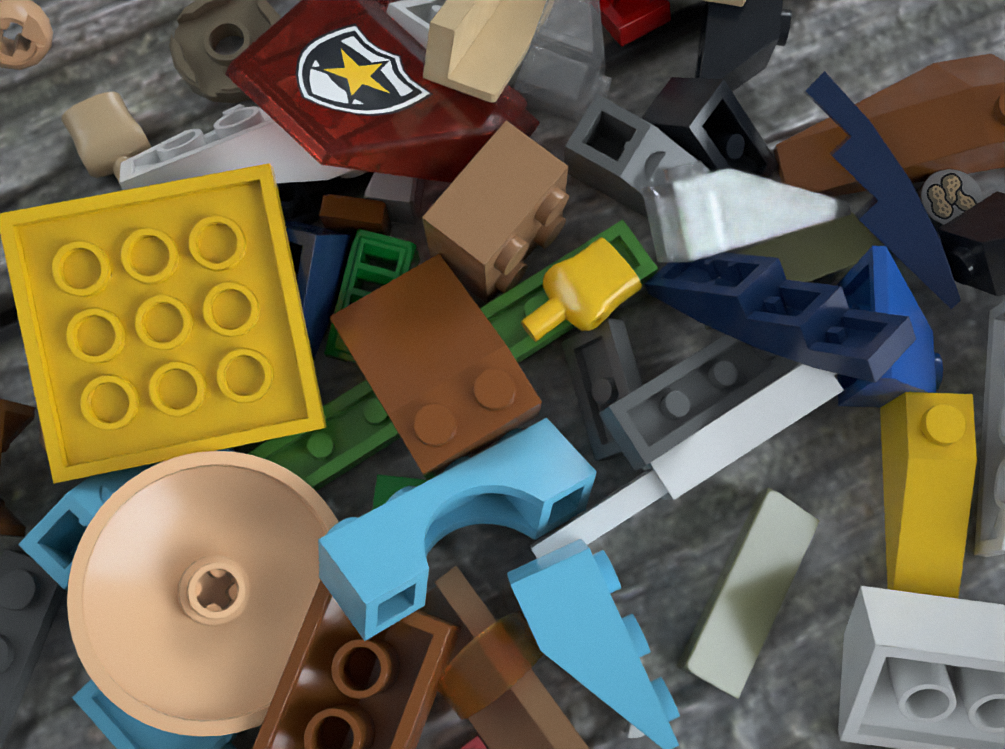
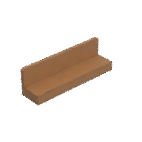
M455 566L436 580L434 583L437 586L426 593L425 606L419 610L462 626L443 675L442 683L488 748L590 749L460 569Z

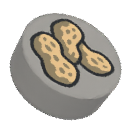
M953 169L941 170L932 174L917 190V194L937 233H939L938 228L983 200L981 189L976 181L966 173Z

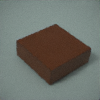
M333 194L323 195L319 216L326 229L350 234L351 241H354L358 229L390 236L392 225L383 201Z

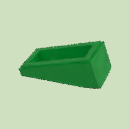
M358 229L348 257L334 314L371 293L361 290L364 281L384 286L417 267L420 261L417 246L409 241ZM370 260L397 266L396 271L369 265ZM332 323L324 352L325 356L357 365Z

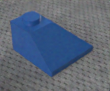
M872 245L840 280L837 286L842 287L850 309L909 316L916 340L876 383L837 374V381L844 390L838 394V406L881 408L905 392L936 393V390L939 389L942 383L943 361L941 355L934 352L933 331L888 248L886 246Z

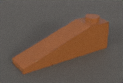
M991 53L933 63L855 104L875 127L912 183L926 181L932 174L946 169L970 174L1005 168V61ZM830 117L780 142L774 147L773 151L775 159L779 163L778 172L786 204L867 191L829 154L848 136Z

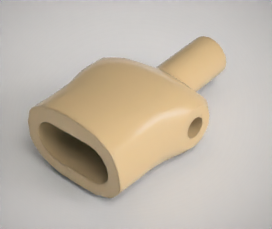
M111 91L97 94L73 105L62 115L61 120L74 141L78 155L92 177L100 178L114 174L119 182L121 162L151 148L142 128L131 116L122 97L117 92Z

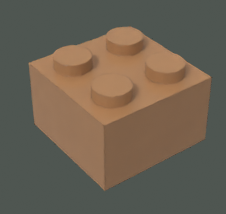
M505 121L422 217L431 258L440 254L461 284L486 304L491 302L499 291L505 293L515 287L528 268V265L524 262L537 245L543 249L547 248L556 239L566 223V218L563 217V210L569 199V195L566 193L568 165L511 123Z

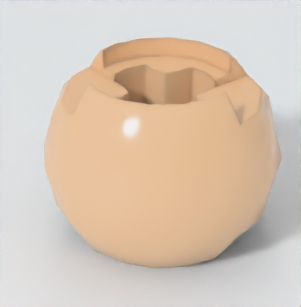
M0 0V67L22 70L37 65L52 46L53 31L49 18L42 8L32 0ZM11 22L22 26V33H18L15 40L3 36L4 30H7Z

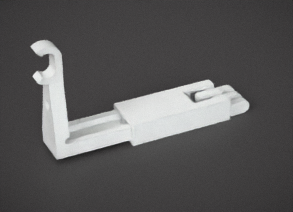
M801 363L771 384L642 467L644 470L642 474L531 544L530 547L538 559L579 539H582L588 545L659 498L675 500L844 391L834 377L837 373L813 368ZM627 721L625 733L628 738H638L645 735Z

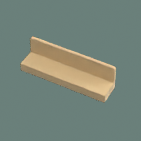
M446 0L430 21L423 78L488 102H496L559 0Z

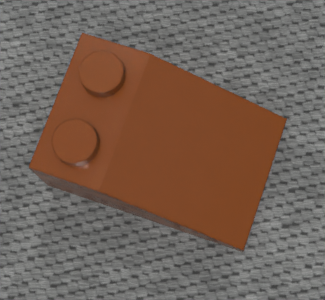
M440 254L329 317L427 481L442 474L455 460L464 456L471 457L501 439L508 432L521 427L539 416L542 404L541 399L505 342Z

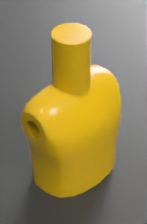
M599 237L580 253L553 265L545 273L543 288L549 300L524 318L521 324L535 342L565 320H568L581 331H591L607 319L622 302L641 290L642 284L637 274L607 240Z

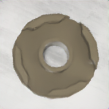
M195 0L185 7L178 17L177 22L179 26L175 30L174 37L171 33L169 49L175 69L194 93L212 102L239 103L256 98L277 82L287 65L289 42L280 15L267 0ZM238 36L244 39L242 47L233 54L220 55L215 52L218 43L226 37Z

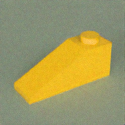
M905 392L880 408L887 589L959 599L977 464L973 394Z

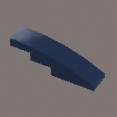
M824 71L804 93L848 135L829 154L873 195L855 213L856 217L952 309L961 301L941 240L910 178L869 119Z
M683 249L644 284L648 294L694 320L755 348L813 368L874 383L884 375L916 340L909 316L850 309L841 286L787 280L780 260L776 257Z

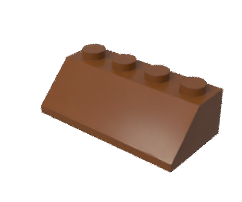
M320 579L252 749H416L462 626L418 609L364 641Z

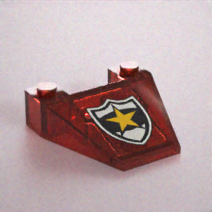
M301 0L230 63L225 73L228 78L317 162L326 166L452 183L505 121L511 123L528 137H531L540 124L525 109L527 106L525 98L508 85H506L496 102H488L424 79L426 48L386 13L389 3L401 0Z

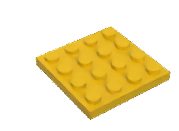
M270 163L0 213V235L53 484L162 462L196 452L216 451L327 427L274 168Z

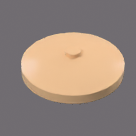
M208 451L182 455L158 463L133 477L113 493L95 514L78 544L72 561L67 591L68 621L77 654L88 675L99 690L117 707L142 723L162 731L198 737L222 736L239 733L262 725L320 582L318 539L325 536L338 523L336 516L323 498L299 476L274 462L244 453Z

